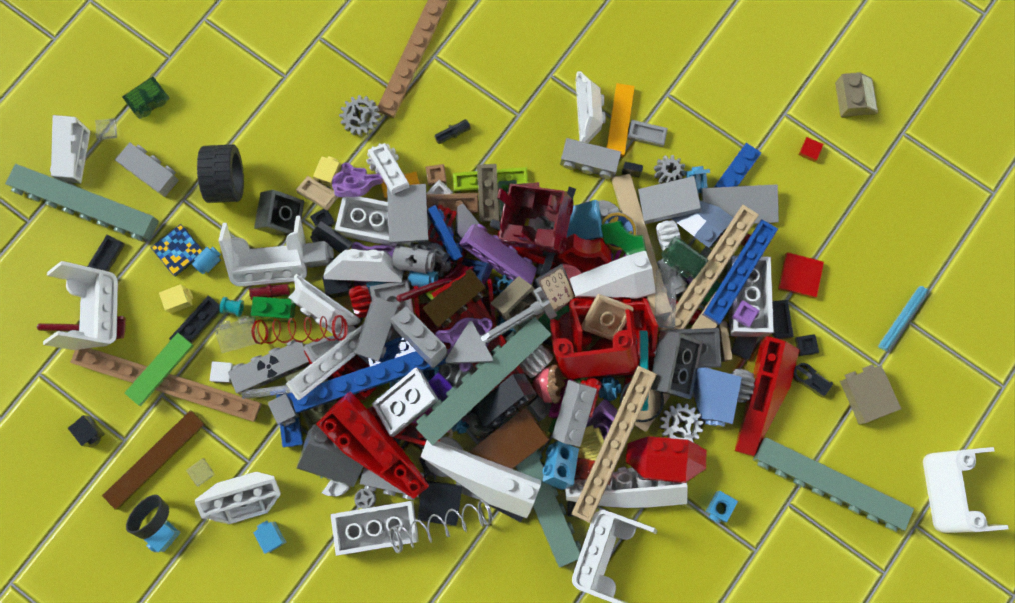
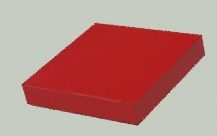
M787 252L778 289L814 299L817 298L824 261Z

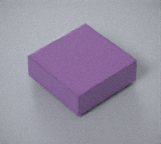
M742 300L732 319L749 328L760 310Z

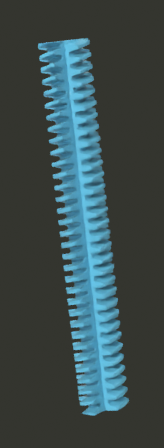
M919 286L910 301L907 302L891 329L888 330L882 342L878 345L880 349L887 352L891 348L902 328L904 329L905 325H907L906 323H908L907 321L912 317L911 315L917 310V306L926 297L928 289L923 286Z

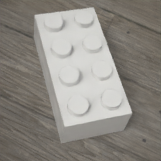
M359 196L342 198L335 226L336 232L344 237L393 247L397 244L408 248L413 246L414 242L390 244L388 202Z
M732 256L727 263V273L738 256ZM771 257L760 258L728 310L729 336L766 337L773 333ZM742 300L760 310L749 328L732 319Z
M413 501L331 514L336 556L391 547L389 531L391 527L396 525L403 526L410 535L411 524L416 520ZM416 522L412 526L413 543L419 541ZM397 527L403 544L411 543L407 533L401 527ZM394 532V540L397 546L399 545V542L396 533Z

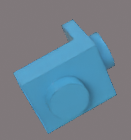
M703 166L692 167V171L686 172V178L695 177L698 193H701V188H707L706 173H710V169L704 170Z

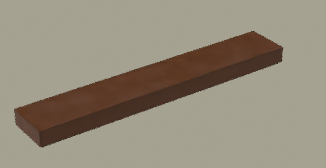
M190 410L119 478L102 497L115 510H118L205 423Z

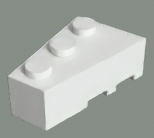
M53 115L50 171L52 177L62 182H82L90 130L76 117Z

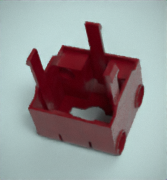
M510 184L507 194L502 188H499L497 199L504 203L500 221L499 240L507 246L563 254L566 247L570 217L574 207V201L567 192ZM539 216H545L550 222H555L554 229L545 230L537 228L536 231L533 226H526L525 220L526 218L536 219Z

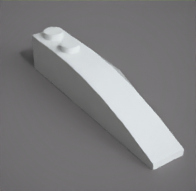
M426 441L421 455L423 459L488 504L525 518L528 517L541 486L540 479L439 441L433 446Z
M626 467L618 468L617 472L612 473L598 506L642 508L687 504V483L646 480L633 468L626 469ZM588 477L574 480V485L565 489L566 500L577 502Z

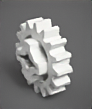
M678 403L676 409L674 406H670V412L666 410L663 412L666 417L660 418V421L664 422V424L659 426V428L665 430L662 436L668 435V438L687 439L692 442V438L699 439L696 433L703 431L699 428L703 421H698L697 418L701 415L694 414L695 408L689 410L688 404H685L682 408L681 404ZM679 412H684L688 414L689 417L682 416ZM670 417H671L672 420H673L671 427H669V419H670ZM679 422L685 423L683 428H678ZM691 423L694 424L692 433L690 431ZM673 433H679L683 438L676 437Z

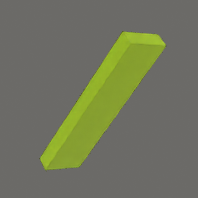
M527 167L497 169L498 189H508L510 184L529 186ZM477 171L453 173L454 193L478 191Z

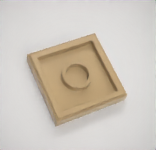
M597 294L581 324V328L584 331L613 341L615 333L621 331L627 322L625 310L630 309L633 311V307Z

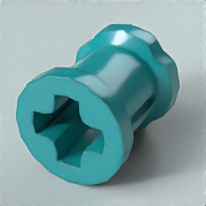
M223 297L220 303V313H231L241 317L244 310V301H235L228 299V297Z

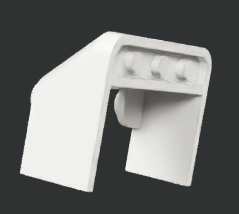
M296 216L294 232L286 237L287 246L249 249L246 240L231 238L227 223L222 224L219 244L232 284L236 286L291 282L294 281L296 274L303 279L306 277L307 265L303 263L302 244H306L300 216Z
M61 261L48 271L47 276L66 280V288L71 295L81 297L79 331H57L44 340L43 345L79 350L107 346L114 342L117 329L118 280L116 276L108 271Z
M994 447L930 453L924 457L923 466L932 520L937 531L941 533H961L1008 529V525H987L984 514L979 511H969L962 471L970 470L975 466V453L992 452Z
M606 510L597 511L592 518L572 576L573 585L581 591L609 602L627 603L614 597L616 584L611 578L604 576L616 538L624 540L632 538L637 527L654 534L657 533V530Z

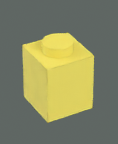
M321 156L313 177L322 185L332 188V179L341 171V165L333 157L328 156V158Z
M181 284L159 292L164 309L170 314L193 306L191 302L193 295L190 289Z

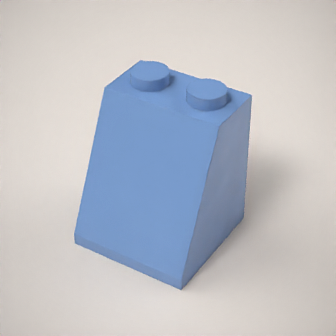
M705 367L697 368L693 391L697 411L701 415L699 419L706 420L705 424L711 426L725 427V424H733L742 377Z

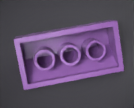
M473 224L469 227L459 242L461 247L481 261L490 263L494 266L493 269L501 275H506V279L514 281L520 276L530 285L532 284L537 268L533 266L534 263L530 259L522 258L518 255V251L515 248L502 244L498 236H491L481 224Z

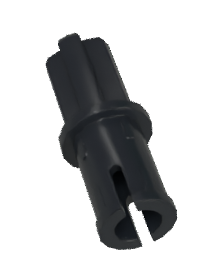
M464 119L457 124L449 125V128L435 134L434 137L436 142L441 144L451 138L456 139L458 135L471 130L468 120Z

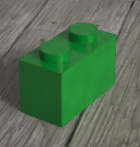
M253 297L251 316L255 320L274 321V319H278L280 322H288L290 318L295 319L296 303L292 299Z

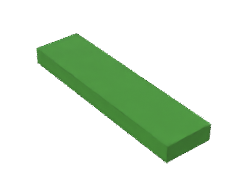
M177 333L124 394L137 405L142 406L194 345Z

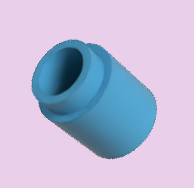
M206 247L194 259L195 261L192 265L200 273L204 274L221 261L219 258L221 254L214 247L211 249Z
M433 270L432 273L427 272V274L410 271L408 280L413 287H421L438 281V272Z

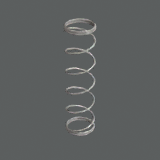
M480 500L478 510L473 505L466 504L463 508L462 516L456 510L449 509L445 516V522L436 514L430 516L427 527L421 521L414 520L410 527V535L403 526H393L389 531L392 547L397 553H401L403 550L402 538L397 527H401L407 533L411 546L414 549L412 541V526L414 522H420L428 533L429 541L432 543L429 523L433 516L438 517L445 526L446 535L450 537L446 524L447 515L450 511H454L459 515L462 520L463 529L467 532L463 519L465 508L472 506L477 511L482 527L484 524L490 525L492 522L491 508L486 501ZM482 502L488 511L489 522L483 516ZM394 532L396 533L399 542V549L397 548L394 540Z

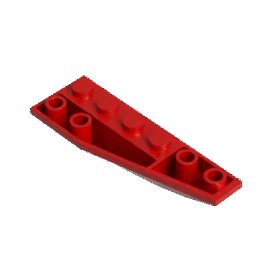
M769 336L761 339L753 371L755 387L753 388L751 398L745 404L734 450L736 452L755 456L791 387L799 349L786 341Z
M351 391L341 398L316 423L345 455L411 498H416L429 487V484L398 443Z

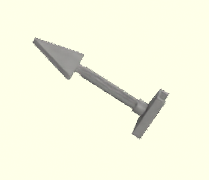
M539 287L534 290L537 301L531 304V307L482 336L478 333L473 322L469 321L445 361L447 363L493 362L486 343L543 311L549 319L556 317L557 315L542 288Z

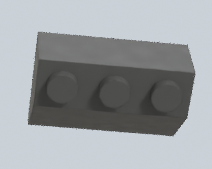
M660 331L652 372L657 375L650 390L691 399L703 341L681 333Z
M313 425L307 433L297 469L354 487L363 466L345 455L318 426Z

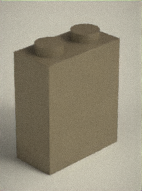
M873 364L862 368V373L851 372L844 375L846 379L840 381L858 424L867 423L901 409L882 365L874 367Z

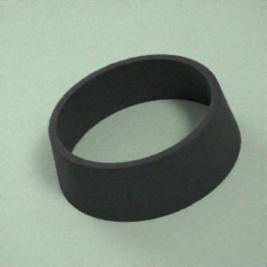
M159 495L146 497L129 515L126 523L127 532L141 539L151 537L166 522L169 515V506ZM159 507L152 520L140 529L145 517L153 509Z

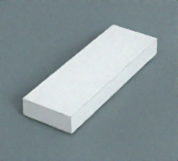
M385 143L368 150L370 158L392 195L409 188L407 179Z

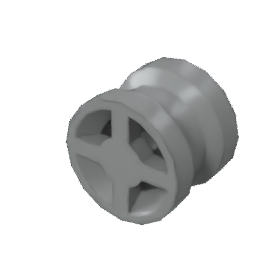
M360 489L355 494V504L362 509L371 508L376 502V495L369 489Z

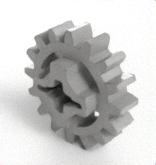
M358 95L357 100L351 97L352 102L345 101L346 108L341 107V110L344 112L339 114L340 118L344 119L341 121V124L353 136L358 133L362 137L363 132L369 135L370 129L375 131L374 124L379 125V122L376 120L381 118V115L377 113L379 108L367 96L364 100L360 95Z

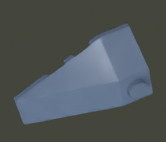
M700 201L701 212L672 218L710 249L723 235L733 219L720 207Z

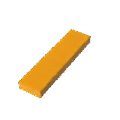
M616 83L607 148L621 151L620 156L624 157L635 86Z

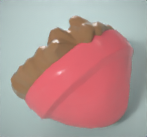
M559 366L545 367L533 379L532 388L545 403L553 402L557 404L561 400L560 393L562 387L565 386V382L562 381L564 377L560 372Z

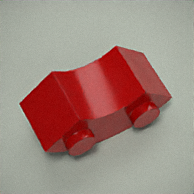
M572 234L566 238L564 253H558V257L574 267L578 265L595 269L612 262V250L605 244L602 238L585 240L579 238L576 234Z

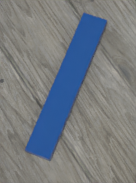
M763 219L760 220L703 312V316L718 325L721 324L778 228Z

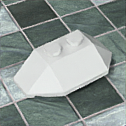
M577 72L576 94L579 141L589 143L601 130L602 123H605V112H602L601 107L604 106V95H601L600 87L582 72Z
M350 249L344 250L327 265L324 279L402 282L404 270H398L397 267H393V257L387 251Z
M298 274L294 276L297 303L301 307L300 311L308 317L312 315L317 318L315 322L319 325L321 317H326L329 328L332 327V321L337 315H342L346 319L347 326L359 325L361 321L356 315ZM340 317L336 319L335 328H341L342 326ZM322 318L321 326L323 328L326 327V322L324 318Z
M253 472L216 483L195 499V504L201 518L231 524L268 513L281 493L274 476Z

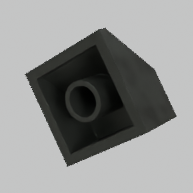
M273 189L260 192L254 229L270 234L288 236V234L294 232L296 216H300L302 219L304 200Z

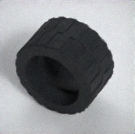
M234 144L202 146L198 152V184L202 198L206 203L239 202L242 199L244 189L243 165L239 149Z

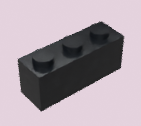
M524 373L512 374L473 408L483 427L492 426L496 428L503 424V419L514 415L518 407L528 404L531 401L530 398L536 393Z

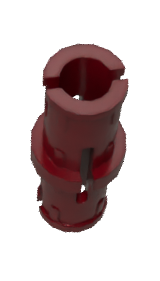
M288 283L274 286L269 284L266 287L249 289L251 301L253 297L273 298L290 295Z

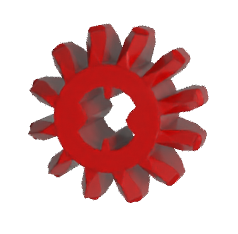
M366 285L356 286L349 291L353 311L358 318H365L372 300Z

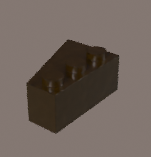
M468 269L463 277L458 281L455 280L449 288L437 295L423 309L438 328L440 326L445 328L453 321L451 318L458 313L460 316L469 309L467 307L468 304L472 301L477 303L484 297L485 286L474 272Z

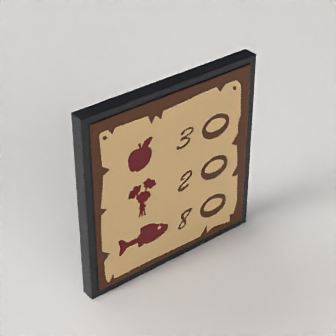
M562 264L534 279L537 287L542 288L555 313L570 304L572 299L577 298Z

